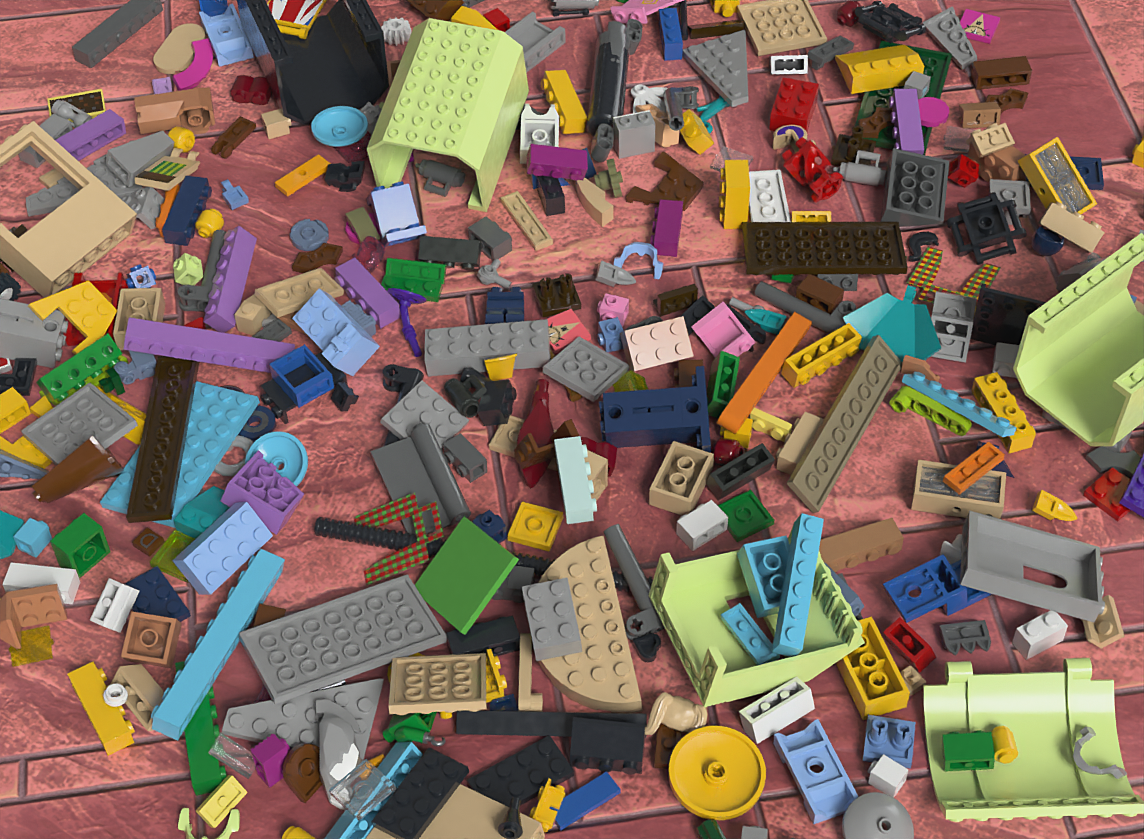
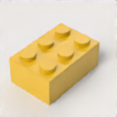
M725 160L724 168L720 169V179L723 182L719 184V192L722 194V196H719V208H722L719 212V219L723 221L724 229H742V222H748L750 197L748 160Z

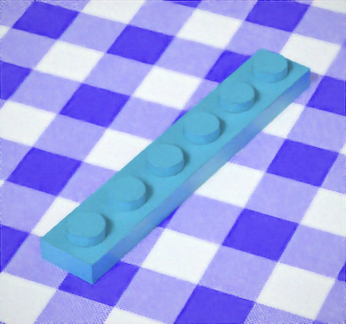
M920 372L904 374L902 383L1001 437L1014 435L1017 427L1009 424L1010 421L1005 418L994 416L991 410L980 408L975 405L974 401L959 397L956 391L946 390L942 387L941 383L926 379V376Z

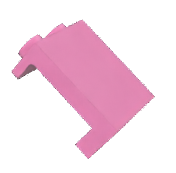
M724 302L720 303L692 326V329L715 358L720 351L738 357L756 343Z

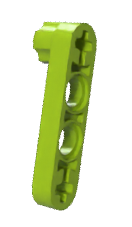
M902 386L889 402L897 413H905L909 409L959 436L966 435L972 427L971 421L965 416L908 386Z

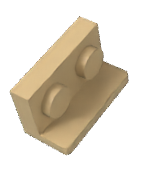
M997 123L992 124L983 131L981 129L975 130L970 133L971 136L966 140L967 145L973 144L979 158L1015 144L1006 123L1000 125Z
M1110 595L1102 598V601H1105V608L1101 615L1098 614L1095 622L1081 619L1085 627L1084 635L1087 641L1100 648L1125 637L1114 598Z

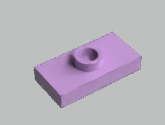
M170 77L152 80L154 94L173 92Z

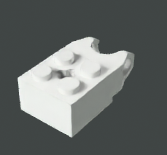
M525 103V109L521 114L520 164H527V152L530 144L558 147L559 115L555 109V104H551L546 114L536 115L532 112L530 104Z

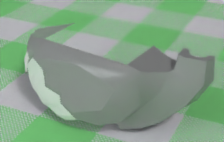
M328 699L316 700V716L323 717L319 724V777L330 804L341 810H346L355 798V793L351 786L358 777L362 764V759L355 743L354 732L360 730V727L352 714L340 705Z

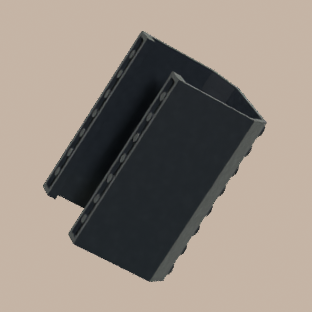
M237 0L241 26L283 116L303 125L312 123L317 114L331 107L348 106L361 109L368 102L374 105L389 87L383 30L366 0H338L327 15L315 19L306 39L281 33L265 0Z

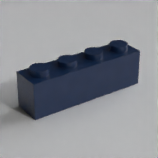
M185 176L162 228L165 243L188 246L190 239H193L196 228L195 223L201 212L206 209L207 199L212 194L208 178Z

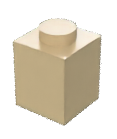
M281 109L261 114L263 128L268 139L290 134L289 126L292 125L291 120L283 116Z

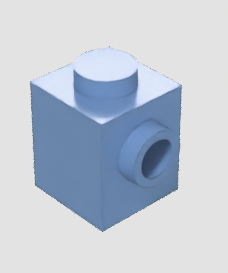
M618 317L598 322V343L600 346L603 345L607 353L624 349L620 333L624 330Z

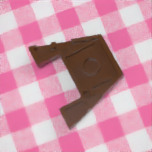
M662 152L654 161V167L668 172V174L653 192L634 186L626 195V202L633 203V201H639L648 206L650 203L659 204L660 200L683 201V211H685L703 189L704 182L666 152Z

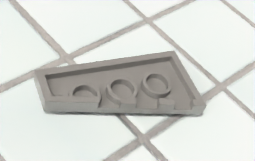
M953 6L922 23L926 27V32L946 53L952 54V60L962 70L972 65L974 61H977V55L967 39L964 29L961 27L960 20L956 16Z

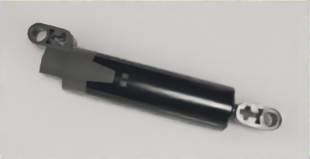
M629 19L626 26L617 21L608 22L604 33H601L597 38L587 129L593 136L591 156L598 162L606 161L613 147V117L622 116L624 112L629 55L635 53L642 38L643 26L636 19Z

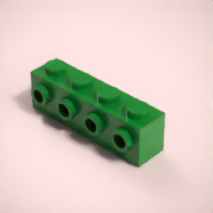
M106 334L41 377L36 383L50 402L56 399L60 402L69 396L67 393L72 388L78 390L86 384L84 380L91 376L94 379L103 373L101 370L103 367L108 365L110 368L120 361L118 357L123 353L111 336Z

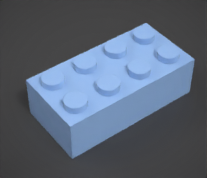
M247 502L235 503L172 561L199 595H211L273 535Z

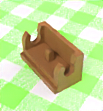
M996 102L959 104V111L961 112L959 122L963 129L988 127L995 123L1000 125L1001 108Z

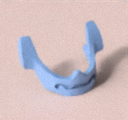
M634 242L625 246L622 255L614 259V265L622 268L625 259L630 254L638 253L640 256L648 254L653 260L654 279H660L663 262L658 261L657 249L649 243Z

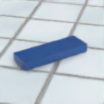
M606 771L564 797L559 809L550 807L551 810L557 811L554 823L560 831L620 794L621 789Z

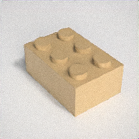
M161 288L121 289L113 332L116 345L120 350H124L129 317L163 323L165 300Z
M673 441L650 487L649 505L682 516L694 511L713 470L714 454Z

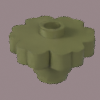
M614 158L606 160L608 170L594 175L596 186L603 191L613 189L615 198L623 197L620 183L623 182L621 171L617 172Z

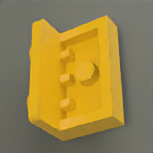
M491 649L486 650V703L503 699L504 689L507 688L504 674L500 675L498 669H501L499 658L497 655L493 656Z

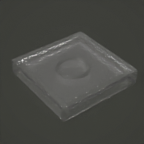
M365 759L328 791L332 797L359 821L395 791L396 787L392 781Z

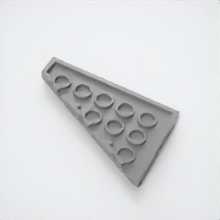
M379 678L309 692L276 705L273 700L229 708L222 728V734L258 743L263 742V739L266 740L271 734H275L278 739L282 737L290 747L289 750L303 743L320 747L319 724L323 717L316 716V700L328 699L347 710L357 721L360 730L354 731L355 743L363 764L384 679Z

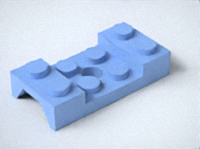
M233 4L228 6L224 14L213 17L208 16L203 11L199 12L202 27L209 38L219 67L254 58L252 47L241 26L240 18Z
M818 719L814 720L805 730L789 736L781 733L774 734L773 744L782 762L787 764L804 798L803 804L813 824L844 814L850 803L858 798V795ZM819 765L823 771L815 773L811 771L810 766Z

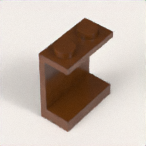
M572 419L564 421L550 437L552 444L540 448L537 447L532 434L528 433L514 449L515 459L520 463L522 469L556 458L555 439L580 436Z

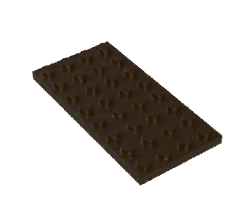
M742 222L746 275L907 274L908 266L899 222Z

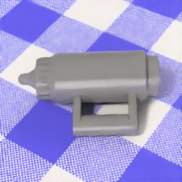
M861 150L857 152L855 163L842 162L841 166L833 168V171L840 173L845 181L877 187L878 185H884L886 170L878 167L881 154ZM859 158L876 161L875 166L858 163Z

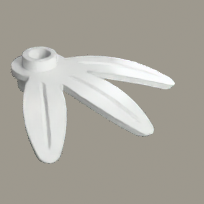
M641 84L634 86L631 89V95L634 99L633 113H637V105H645L647 102L667 114L665 103L659 97H663L665 90L668 88H648Z

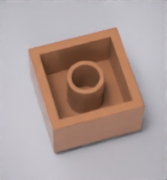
M131 611L121 657L128 662L172 669L182 623L174 618Z

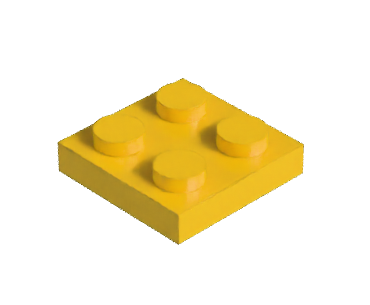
M522 502L507 535L508 541L550 552L564 518L563 512Z

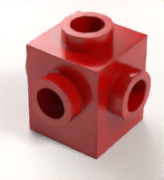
M960 154L949 162L948 178L965 188L978 179L979 164Z

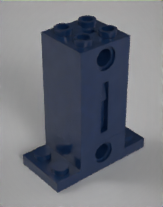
M704 366L696 367V374L692 375V387L603 393V401H599L602 442L606 441L617 448L672 444L673 441L678 443L697 442V449L711 453Z

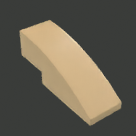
M585 177L584 180H575L577 196L592 219L602 227L612 221L613 205L605 200V192Z

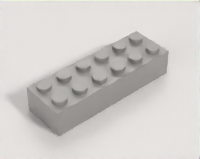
M548 319L425 329V365L428 376L462 374L466 367L470 369L473 367L478 372H488L484 360L516 353L517 356L515 357L513 370L544 367L551 360Z

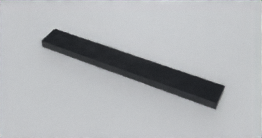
M462 710L457 711L456 734L571 737L573 717L644 724L646 727L647 714L494 710L472 712Z

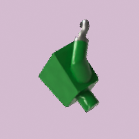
M437 712L429 714H393L388 728L383 731V736L389 743L397 740L398 742L415 741L427 744L429 741L434 746H442L446 742L444 737H442V741H435V736H430ZM439 712L442 719L452 717V713Z

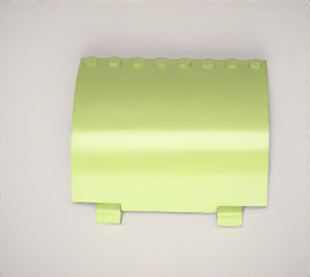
M1065 658L1063 660V672L973 674L971 661L946 662L945 678L947 684L923 685L924 724L929 768L936 799L945 819L953 822H960L963 819L986 821L988 818L1012 820L1013 817L1033 820L1041 816L1060 819L1063 816L1086 818L1088 815L1111 817L1112 814L1133 817L1144 813V801L1139 795L1134 794L1127 775L1116 779L1113 774H1090L1080 769L1073 758L1075 743L1082 738L1080 730L1084 727H1091L1095 731L1096 736L1092 737L1082 746L1080 755L1089 766H1097L1099 769L1116 765L1125 770L1116 728L1114 680H1090L1092 677L1090 658ZM998 726H1006L1013 732L1018 756L1011 763L1004 764L995 760L994 769L945 772L942 734L950 732L972 733L977 730L991 732L992 729Z

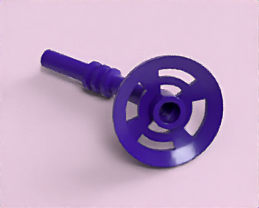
M388 288L387 292L399 300L398 304L400 305L403 325L402 332L405 340L409 341L414 356L420 357L422 351L416 340V332L410 324L408 308H410L411 304L426 303L427 299L410 291Z

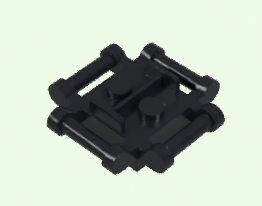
M877 0L871 5L859 6L855 9V15L859 18L858 22L863 25L864 29L890 43L899 40L906 41L911 36L922 35L926 32L925 25L921 24L922 18L912 16L898 8V5L891 3L886 8L885 4Z
M996 192L989 193V196L966 203H957L960 215L949 218L946 221L957 246V255L963 257L973 252L977 265L984 263L983 261L1009 253L1010 255L1016 254L1013 239H1022L1027 236L1025 228H1022L1015 200L1011 199L1000 203ZM1004 210L1009 213L1015 229L1013 231H1010ZM962 223L964 224L970 244L964 245L958 225ZM1006 242L1007 244L1005 247L982 254L980 252L981 249Z

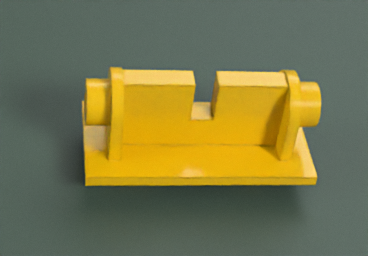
M548 779L545 787L541 786L538 794L539 803L537 807L532 808L529 816L541 822L544 832L552 829L557 816V811L551 810L550 807L559 809L565 797V788L560 785H556V787L551 786V779Z

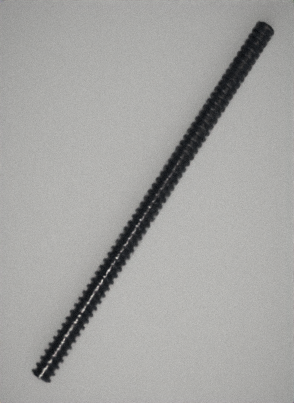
M319 517L316 520L314 528L316 536L322 535L325 538L328 536L331 539L335 537L336 540L341 538L342 541L348 539L349 542L355 541L358 544L361 542L364 545L368 543L369 546L375 544V547L381 545L382 548L388 547L391 550L395 548L397 551L401 549L402 552L405 547H408V550L411 549V544L416 543V546L420 545V541H417L419 536L413 533L411 535L407 532L403 534L402 531L396 533L395 530L390 532L389 529L383 530L380 527L376 529L374 526L370 528L368 525L363 527L362 524L357 526L356 523L350 524L347 521L343 523L341 520L337 522L335 519L330 521L329 518L324 520L323 517ZM439 538L427 543L428 556H436L446 542V539L443 541ZM512 552L519 559L515 566L534 568V573L539 577L556 560L550 561V558L544 560L543 557L537 558L535 555L530 557L529 554L523 556V553L517 555L516 552ZM618 570L612 572L615 588L618 591L625 590V592L629 593L631 590L623 573H618ZM649 576L647 580L651 586L653 582V577Z

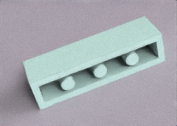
M580 436L555 439V455L567 524L594 521L593 512H597V504L595 498L591 499V493H594L593 481L588 480L587 477L591 475L589 462H585L584 459L588 457L586 444L582 445Z

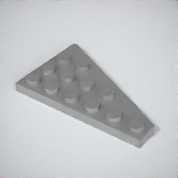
M745 30L723 35L720 38L708 40L683 49L682 56L731 107L748 102Z
M107 154L93 161V165L87 167L94 176L120 199L143 188L142 185L137 184L128 188L105 165ZM63 177L57 181L58 184L47 189L45 187L38 193L26 197L28 216L51 213L80 190Z

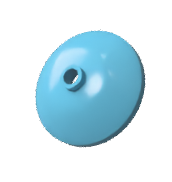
M336 106L325 109L317 114L312 121L311 129L313 136L319 142L328 146L343 147L356 143L366 134L368 121L366 116L358 109L348 106Z
M271 432L261 436L252 444L246 455L245 464L259 450L264 455L263 459L268 464L273 463L277 467L276 472L282 477H287L296 487L301 483L308 468V455L304 445L295 436L286 432ZM284 464V468L279 470V465Z

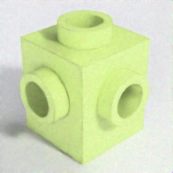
M184 253L175 260L173 264L175 282L182 285L195 286L203 278L202 263L197 257Z

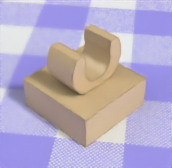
M908 666L900 672L910 692L909 697L923 689V685H926V681L912 666Z

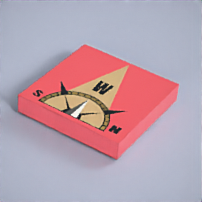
M572 309L548 318L550 348L555 355L565 349L577 337H581L586 341L591 340L590 333Z

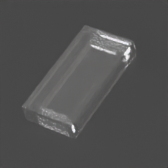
M222 733L217 736L208 753L249 779L255 770L251 752Z

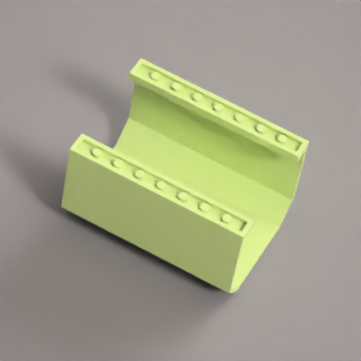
M431 18L415 26L367 147L377 187L384 186L386 189L390 188L393 183L401 182L413 149L455 156L476 171L477 180L468 202V208L487 212L529 92L523 46L503 31Z
M1142 233L1028 316L1013 367L1025 395L1090 446H1114L1144 422V315L1137 311L1127 289L1133 268L1144 260V234Z

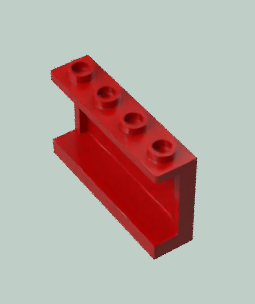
M83 272L74 273L72 287L86 282ZM118 272L117 280H88L100 293H106L112 298L111 304L117 310L121 289H128L123 273ZM117 312L112 322L110 323L107 331L104 334V336L106 334H109L114 342L115 339L113 332ZM66 318L65 321H68V328L66 333L63 334L66 336L67 346H78L86 338Z

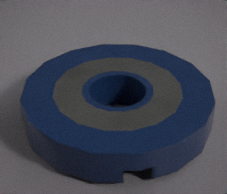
M258 405L237 436H244L255 442L261 436L271 433L276 428L274 413L270 409ZM253 422L260 423L257 426H250V424Z

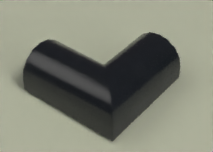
M16 358L12 374H0V394L13 387L21 396H30L37 368V359Z

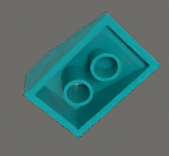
M213 486L188 502L174 519L178 536L193 542L230 508L221 502L225 490Z

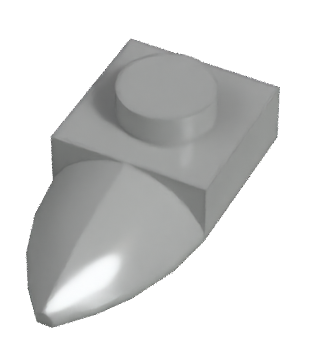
M601 260L595 278L596 281L612 287L615 284L631 285L636 283L634 277L626 270Z

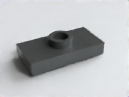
M276 319L252 337L281 342L292 334V330L280 319Z

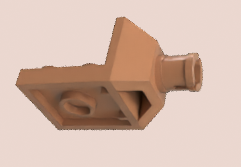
M58 584L6 592L0 600V639L16 649L21 648L22 627L67 620V611Z

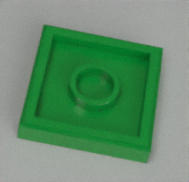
M752 490L717 505L728 516L727 530L736 542L774 525L775 520Z

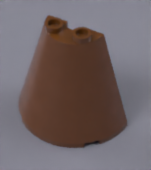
M91 436L32 486L35 490L32 494L40 503H50L118 475L124 469L108 448L105 449L95 436Z

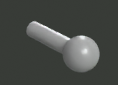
M733 297L729 302V305L742 311L764 309L760 305L751 306Z

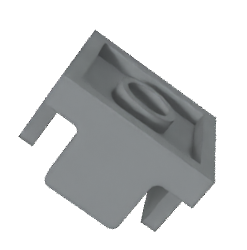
M990 179L989 193L996 192L1000 203L1011 199L1015 200L1018 217L1022 214V218H1027L1031 210L1029 182ZM1004 210L1008 224L1013 225L1008 211Z

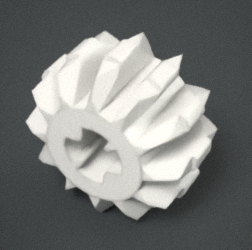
M389 18L381 26L384 42H388L389 45H404V42L409 41L412 33L409 22L403 18Z

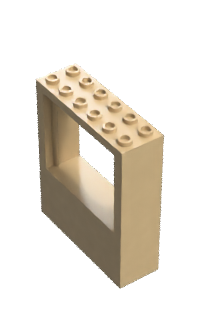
M33 121L28 125H23L18 133L8 136L4 143L0 145V167L31 146L80 191L19 238L0 223V258L46 298L60 292L73 281L74 273L85 272L132 234L137 213Z

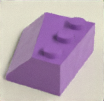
M258 450L229 481L221 502L229 507L235 503L247 502L268 530L277 535L287 524L303 498L304 493L287 477H282L277 473V467L273 463L268 464L263 459L264 455Z

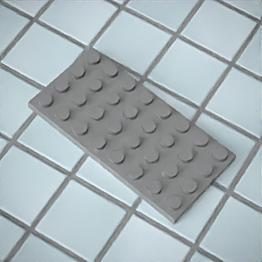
M407 574L239 632V639L276 705L391 663L392 658L407 657L446 643L447 635Z

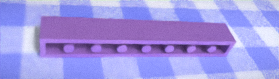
M130 317L124 342V350L271 373L270 363L295 349V344Z

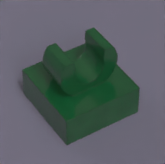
M112 367L105 370L108 378L99 380L101 389L105 393H109L112 390L117 395L125 393L121 378Z

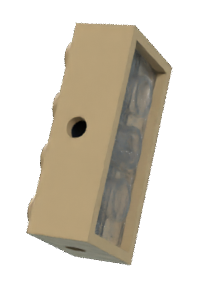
M918 460L911 510L967 518L969 511L984 515L991 514L994 518L1001 519L1004 508L1006 472L990 470L959 495L943 482L944 476L958 465Z

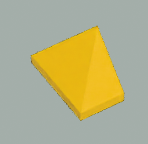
M792 211V222H831V211Z

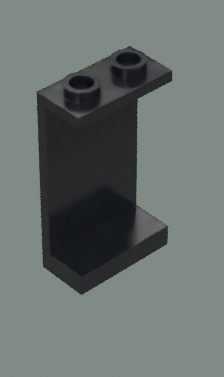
M323 351L315 355L332 374L335 386L338 382H345L348 386L346 375L343 371L335 368L322 355ZM306 363L284 375L294 388L316 376ZM271 379L260 386L262 392L260 398L265 406H270L276 419L280 418L284 424L289 423L287 412L297 405L276 381Z

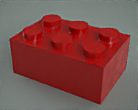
M783 77L772 108L769 130L776 131V129L782 126L797 125L808 132L817 103L819 84Z

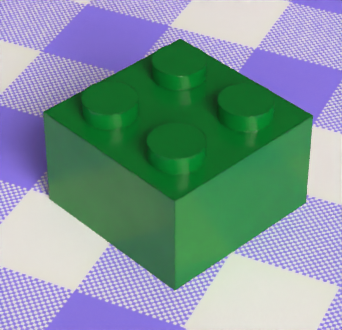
M85 513L74 519L70 525L50 540L59 566L61 568L76 569L79 579L110 553L102 526Z

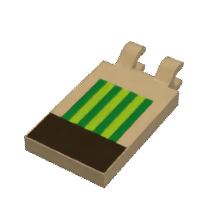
M174 148L170 157H162L135 176V184L169 191L184 180L185 176L191 175L198 169L200 161H196V157L199 155V152L190 151L187 158H181L179 155L183 152V149Z

